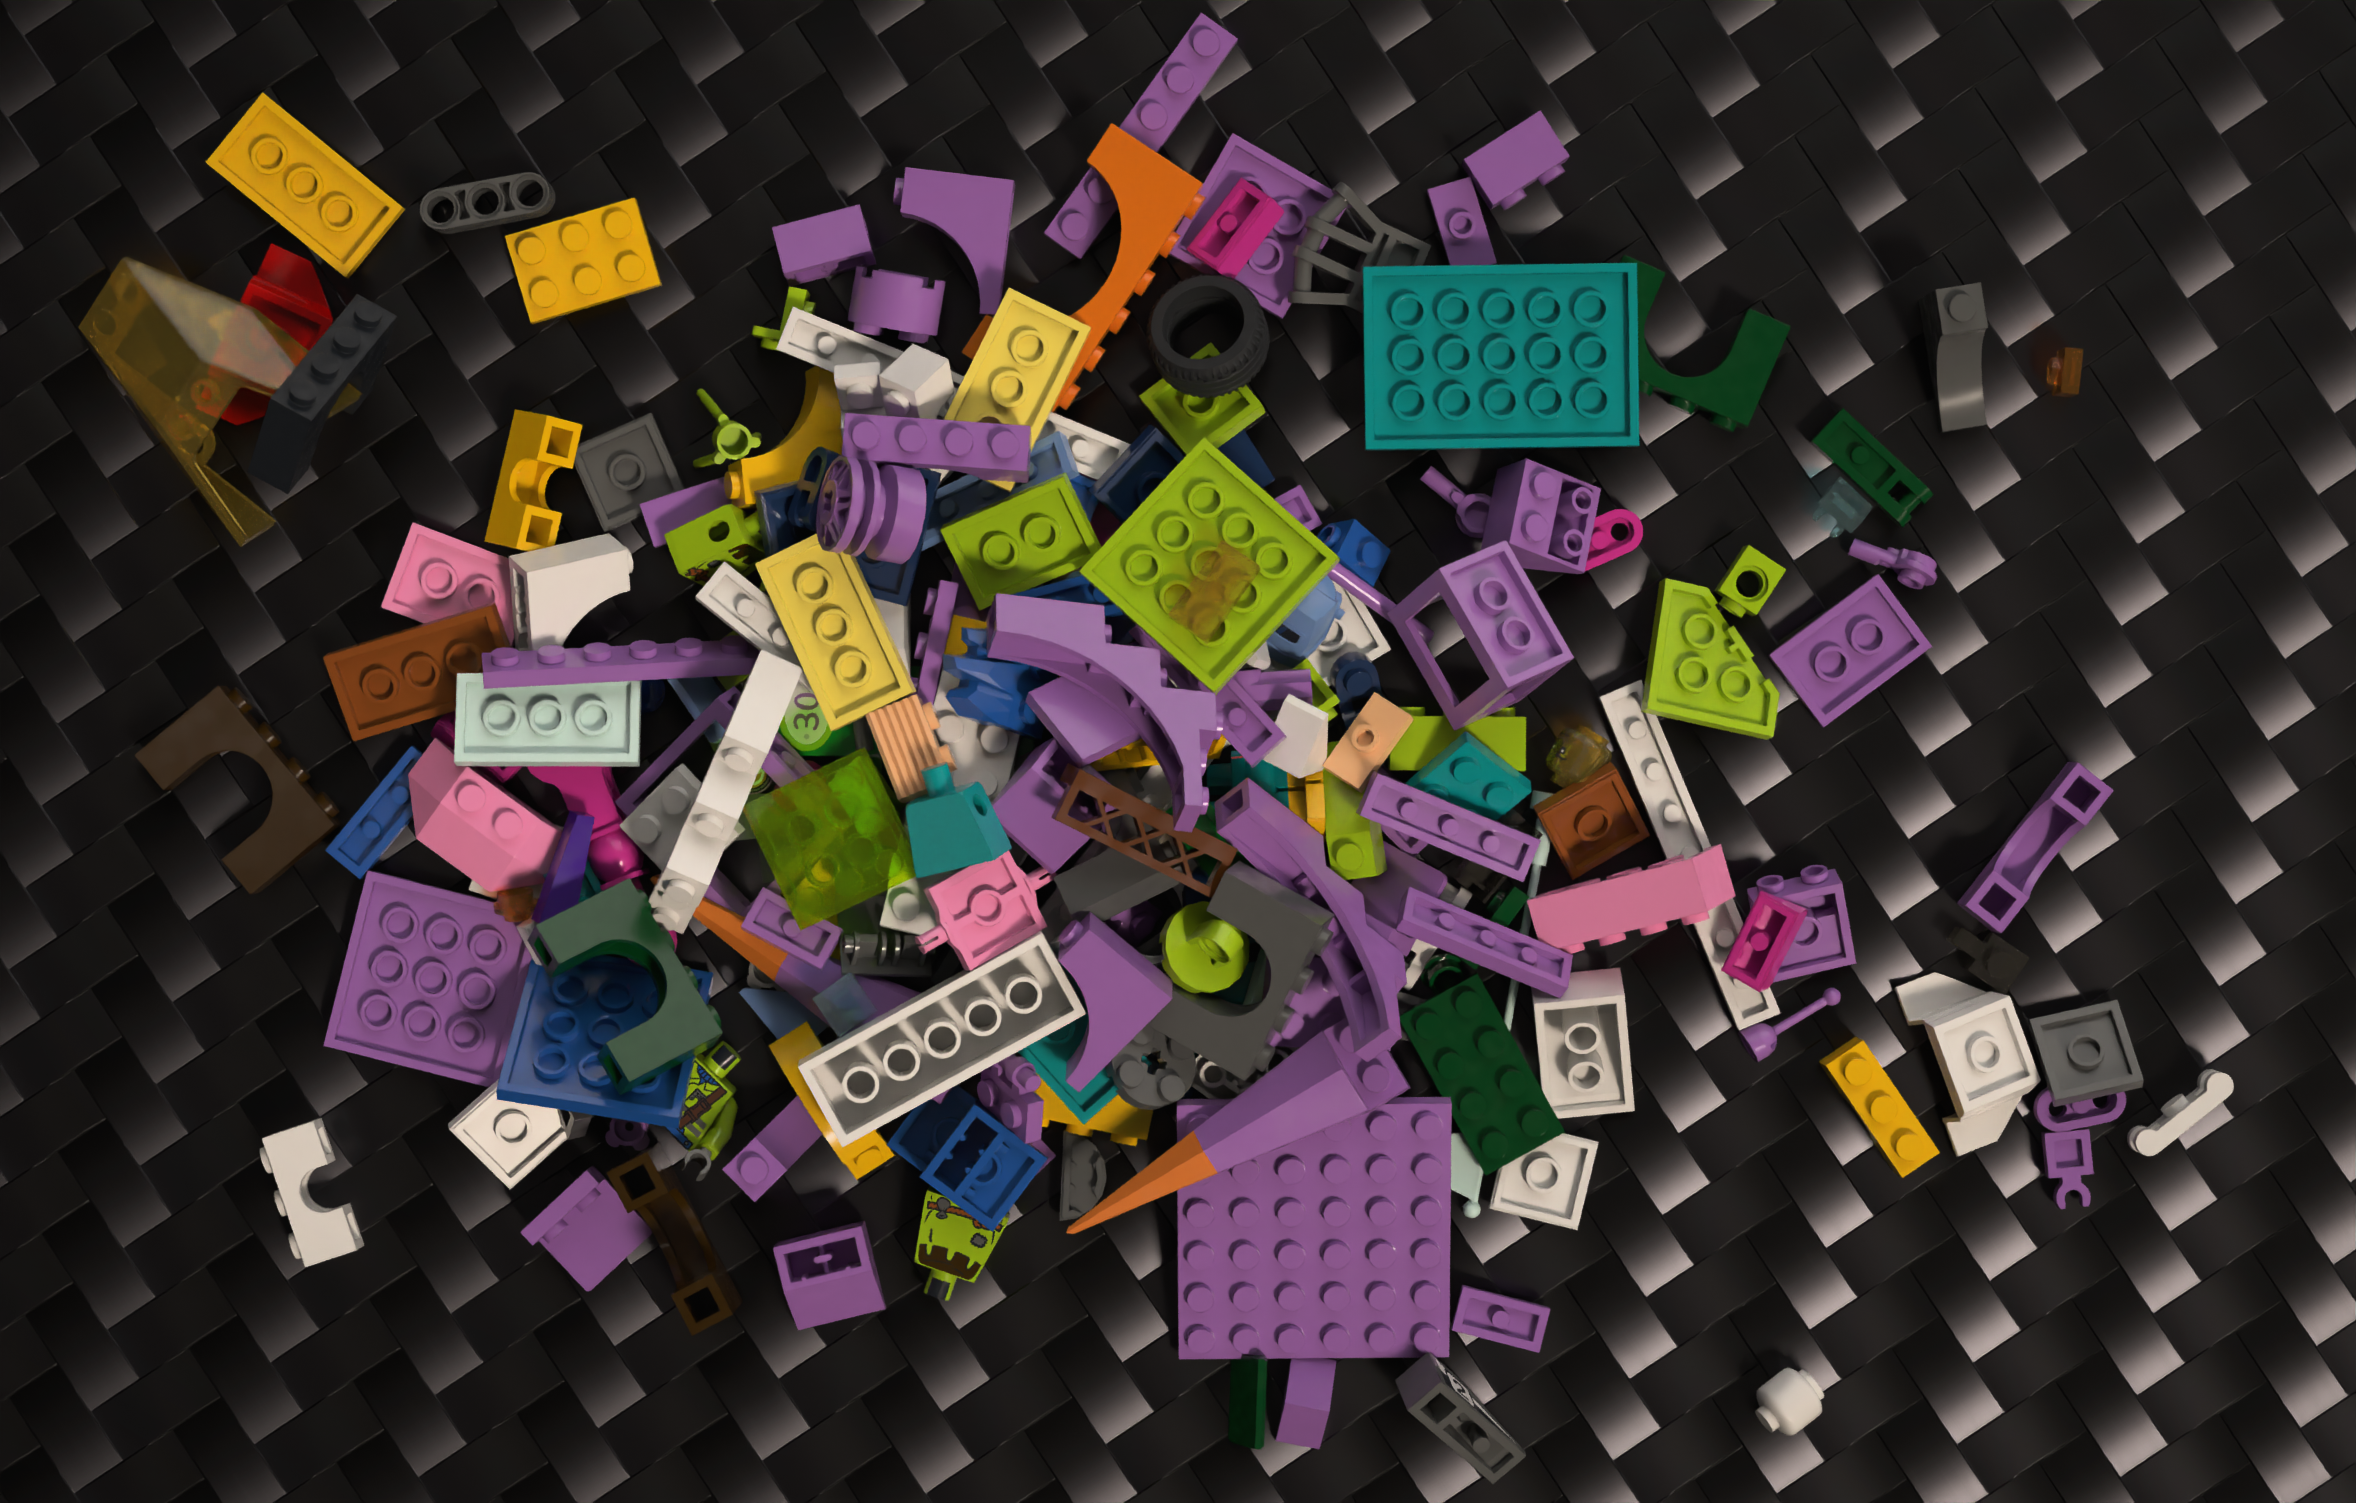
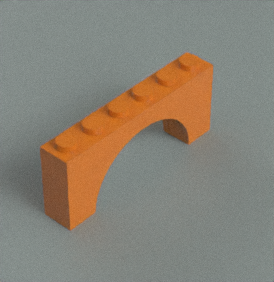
M1113 123L1110 124L1087 159V164L1106 181L1116 198L1121 218L1119 251L1113 269L1099 292L1086 305L1069 316L1090 326L1091 332L1051 411L1053 413L1057 411L1059 406L1064 410L1069 408L1081 387L1074 383L1085 368L1089 372L1094 370L1106 351L1099 346L1109 330L1114 334L1119 332L1131 313L1124 308L1134 292L1139 296L1143 295L1156 275L1149 270L1159 254L1164 258L1168 257L1181 235L1175 232V229L1182 218L1185 216L1192 220L1206 198L1200 194L1203 188L1201 181ZM985 315L962 350V353L972 360L993 320L991 316Z

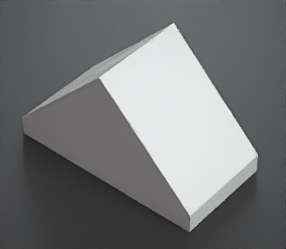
M1288 694L1275 721V724L1287 737L1262 760L1297 778H1302L1324 769L1322 765L1327 759L1328 713Z

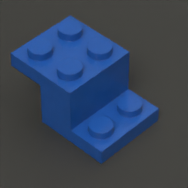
M959 1084L952 1088L947 1098L941 1104L930 1099L915 1107L887 1143L888 1147L922 1171L921 1179L992 1232L1048 1159L1046 1155L1030 1143L1025 1144L991 1111L984 1107L978 1098Z

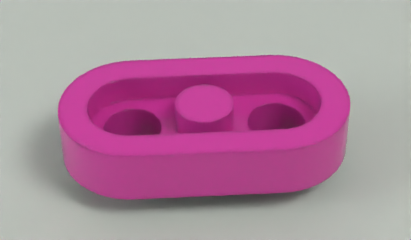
M1615 509L1595 518L1585 571L1629 553L1640 544L1643 537V526L1636 514L1626 509ZM1614 524L1625 526L1627 535L1624 540L1618 541L1612 537L1611 528Z

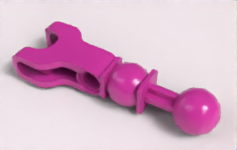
M527 766L530 773L536 778L559 788L569 811L585 812L595 817L588 851V861L594 874L605 882V884L600 886L601 891L628 878L631 879L636 889L640 888L644 891L639 878L649 874L650 870L649 868L641 869L644 861V852L619 826L626 818L624 817L623 810L615 803L621 794L615 782L612 767ZM674 930L668 931L669 934L671 935L672 939H673V942H674V945H675V950H676V946H677V934H676V931H674ZM628 958V959H629L632 963H634L635 965H637V966H639V967H642L640 964H638V963L635 962L634 960Z

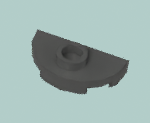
M1064 1130L1060 1221L1076 1219L1091 1210L1103 1195L1107 1179L1105 1161L1097 1146L1085 1136L1073 1134Z

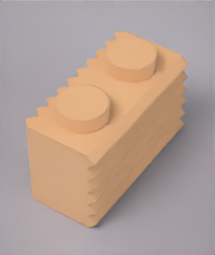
M917 694L911 695L908 698L865 715L896 796L901 803L904 804L927 794L921 774L922 769L947 762L950 772L957 770V765L948 744L940 747L934 730L940 728L941 725L931 701L923 704L922 699Z

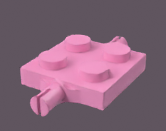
M1008 850L995 860L963 867L923 889L935 912L937 926L915 937L916 944H922L918 947L919 950L926 954L928 951L947 942L956 952L965 971L975 969L1048 927L1037 906L1035 890L1053 881V877L1057 876L1056 872L1050 874L1041 866L1026 875L1016 865Z

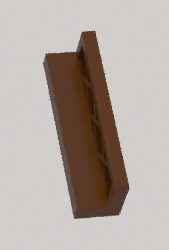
M1069 763L1067 764L1060 780L1068 785L1051 818L1210 898L1213 897L1225 871L1231 865L1238 851L1237 848L1195 827L1192 832L1175 831L1173 829L1172 815ZM1079 790L1093 796L1098 812L1097 816L1078 821L1067 815ZM1103 802L1116 809L1106 812ZM1128 814L1133 817L1138 835L1118 841L1113 838L1108 820ZM1143 822L1156 829L1145 832ZM1101 823L1104 833L1090 826ZM1168 834L1173 838L1177 855L1158 861L1153 858L1148 840ZM1182 842L1195 849L1185 852ZM1141 843L1143 853L1130 846ZM1202 854H1207L1218 860L1206 884L1193 879L1188 864L1189 859ZM1180 863L1183 873L1170 866Z

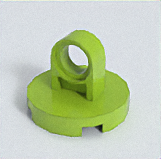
M1206 901L1190 904L1177 910L1167 919L1159 938V943H1162L1164 959L1161 960L1163 969L1175 984L1191 993H1212L1229 988L1242 976L1249 962L1250 943L1247 933L1206 911L1210 903Z

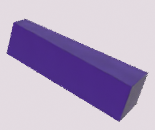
M569 811L531 918L538 924L579 904L595 819L594 816L588 813Z

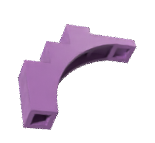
M996 593L986 619L987 657L1020 662L1047 670L1087 689L1112 707L1138 732L1164 771L1172 791L1173 829L1175 831L1192 832L1199 815H1205L1208 809L1209 789L1202 786V776L1206 770L1207 754L1214 739H1220L1223 729L1222 712H1216V693L1167 688V669L1160 667V649L1111 644L1112 627L1105 624L1104 605Z

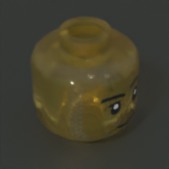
M1579 723L1575 729L1564 728L1559 733L1545 758L1546 766L1555 772L1551 781L1566 788L1573 783H1582L1589 779L1602 766L1611 762L1612 753L1606 747L1609 741Z

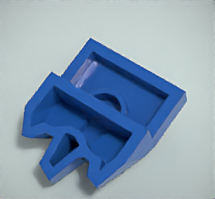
M962 627L961 640L968 646L967 652L963 655L942 654L943 670L960 680L958 687L949 690L945 696L957 715L982 725L997 726L1029 739L1041 740L1045 725L1025 701L1028 692L1057 679L1058 675L1020 662L988 658L986 629Z

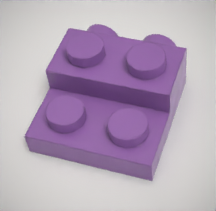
M1812 865L1802 869L1800 877L1783 880L1782 876L1768 875L1757 880V887L1747 889L1750 910L1760 891L1767 892L1808 910L1773 982L1856 964L1843 884L1835 869L1828 870L1824 865Z

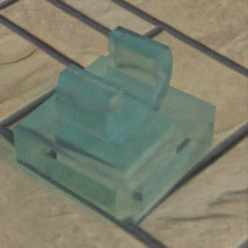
M1839 476L1818 501L1820 505L1813 513L1812 519L1816 522L1824 514H1830L1837 520V524L1829 535L1835 538L1842 534L1844 529L1852 533L1863 522L1873 506Z
M851 972L812 998L839 1037L878 1011Z

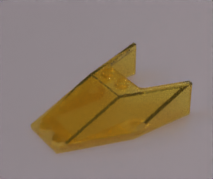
M128 257L123 258L79 325V329L162 446L238 545L242 547L270 529L276 520L206 465L216 446L212 429L240 388L246 387L271 397L309 351L256 308ZM348 383L333 406L328 418L358 401L362 393ZM203 444V449L201 453H197Z

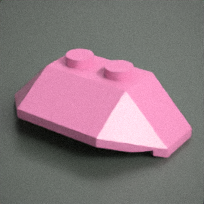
M434 738L408 774L416 839L488 892L543 884L545 881L543 875L549 870L563 830L476 766H456L454 763V750L439 739Z

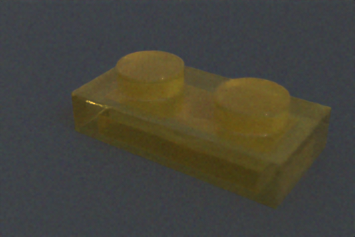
M1222 540L1168 614L1169 618L1207 644L1261 570L1260 566Z

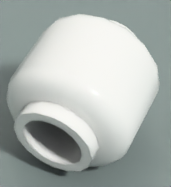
M1785 1368L1762 1385L1756 1393L1760 1407L1755 1413L1770 1432L1778 1429L1788 1436L1795 1435L1822 1413L1820 1400L1824 1398V1393L1814 1378L1804 1369L1798 1372L1791 1368Z

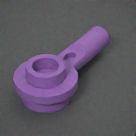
M1431 465L1420 480L1456 509L1455 520L1458 528L1464 534L1473 538H1482L1485 532L1491 497L1481 493L1466 495Z
M1855 538L1848 553L1850 556L1873 565L1880 564L1893 569L1898 574V581L1910 588L1922 589L1924 585H1933L1937 579V574L1935 573L1937 563L1929 556L1920 552L1904 548L1897 550L1892 547H1888L1885 550Z

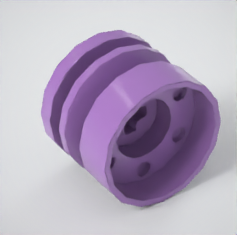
M841 455L833 460L825 474L817 505L816 530L818 542L822 550L834 553H841L843 551L844 554L858 556L865 551L868 558L903 564L909 560L921 536L926 513L927 493L925 480L920 470L891 464H884L878 469L875 462L863 459L858 461L856 458Z

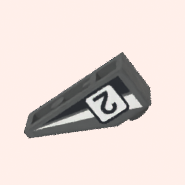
M1428 1352L1395 1380L1407 1411L1492 1484L1497 1482L1527 1456L1523 1448L1466 1385L1431 1353Z

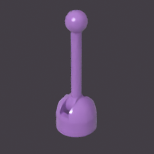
M1828 988L1824 991L1822 998L1777 1025L1771 1027L1766 1023H1756L1738 1032L1739 1038L1751 1058L1758 1063L1775 1050L1779 1033L1826 1005L1834 1006L1838 1004L1841 994L1835 988Z

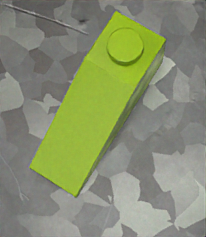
M1339 741L1327 742V758ZM1323 769L1325 830L1331 870L1344 880L1378 876L1388 871L1381 824L1356 813L1366 788L1360 793Z

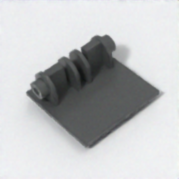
M836 894L838 927L844 931L839 940L841 975L932 976L930 955L935 954V948L923 954L918 948L922 944H916L915 937L919 935L880 926L886 896Z

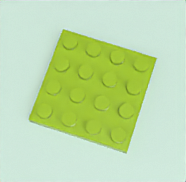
M1203 437L1079 572L1199 682L1217 695L1339 563L1340 558Z

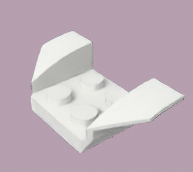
M1936 972L1895 987L1908 1026L1924 1024L1955 1107V1114L1942 1119L1956 1157L1998 1141L2021 1097L2029 1093L2041 1081L2010 996L1995 992H1985Z

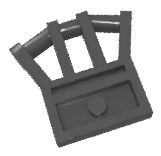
M1340 181L1332 189V197L1313 216L1307 217L1304 224L1307 231L1300 246L1295 245L1291 254L1294 257L1293 291H1288V303L1342 305L1349 310L1363 315L1362 268L1375 266H1423L1431 245L1381 222L1356 193ZM1347 207L1370 231L1367 241L1332 225L1331 222ZM1324 236L1361 253L1354 270L1317 253ZM1312 266L1349 282L1345 292H1311Z

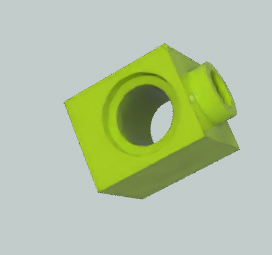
M1750 545L1743 546L1714 590L1716 594L1723 597L1719 605L1739 618H1742L1745 613L1750 616L1757 615L1786 569ZM1742 572H1750L1758 579L1759 588L1752 597H1745L1737 590L1736 580Z

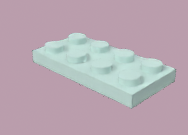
M457 673L454 763L456 766L640 767L642 680L484 689L483 673Z

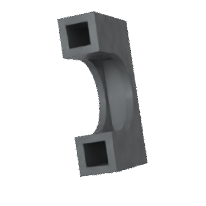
M1032 751L1016 758L1012 776ZM1134 768L1097 771L1114 787L1138 798V793L1144 791V787ZM1128 814L1122 815L1121 826L1115 838L1118 841L1138 835L1133 817ZM1143 822L1145 832L1156 829ZM1158 837L1148 840L1154 859L1162 861L1176 856L1169 840L1161 844ZM1141 843L1130 846L1143 853ZM1108 847L1096 857L1053 877L1071 917L1078 922H1081L1089 912L1093 913L1103 922L1180 884L1167 875L1111 847ZM1177 863V864L1172 865V866H1170V867H1171V868H1175V867L1179 866L1180 863Z
M1238 861L1225 871L1206 911L1247 933L1263 948L1271 968V983L1265 999L1249 1005L1234 1004L1213 993L1188 992L1174 983L1172 985V1000L1153 1018L1150 1027L1245 1081L1257 1069L1263 1072L1271 1061L1276 1048L1270 1044L1276 1031L1282 1034L1290 1023L1295 1009L1289 1005L1295 993L1301 995L1310 983L1314 971L1308 967L1314 955L1321 956L1330 943L1334 932L1329 930L1328 927L1335 914Z

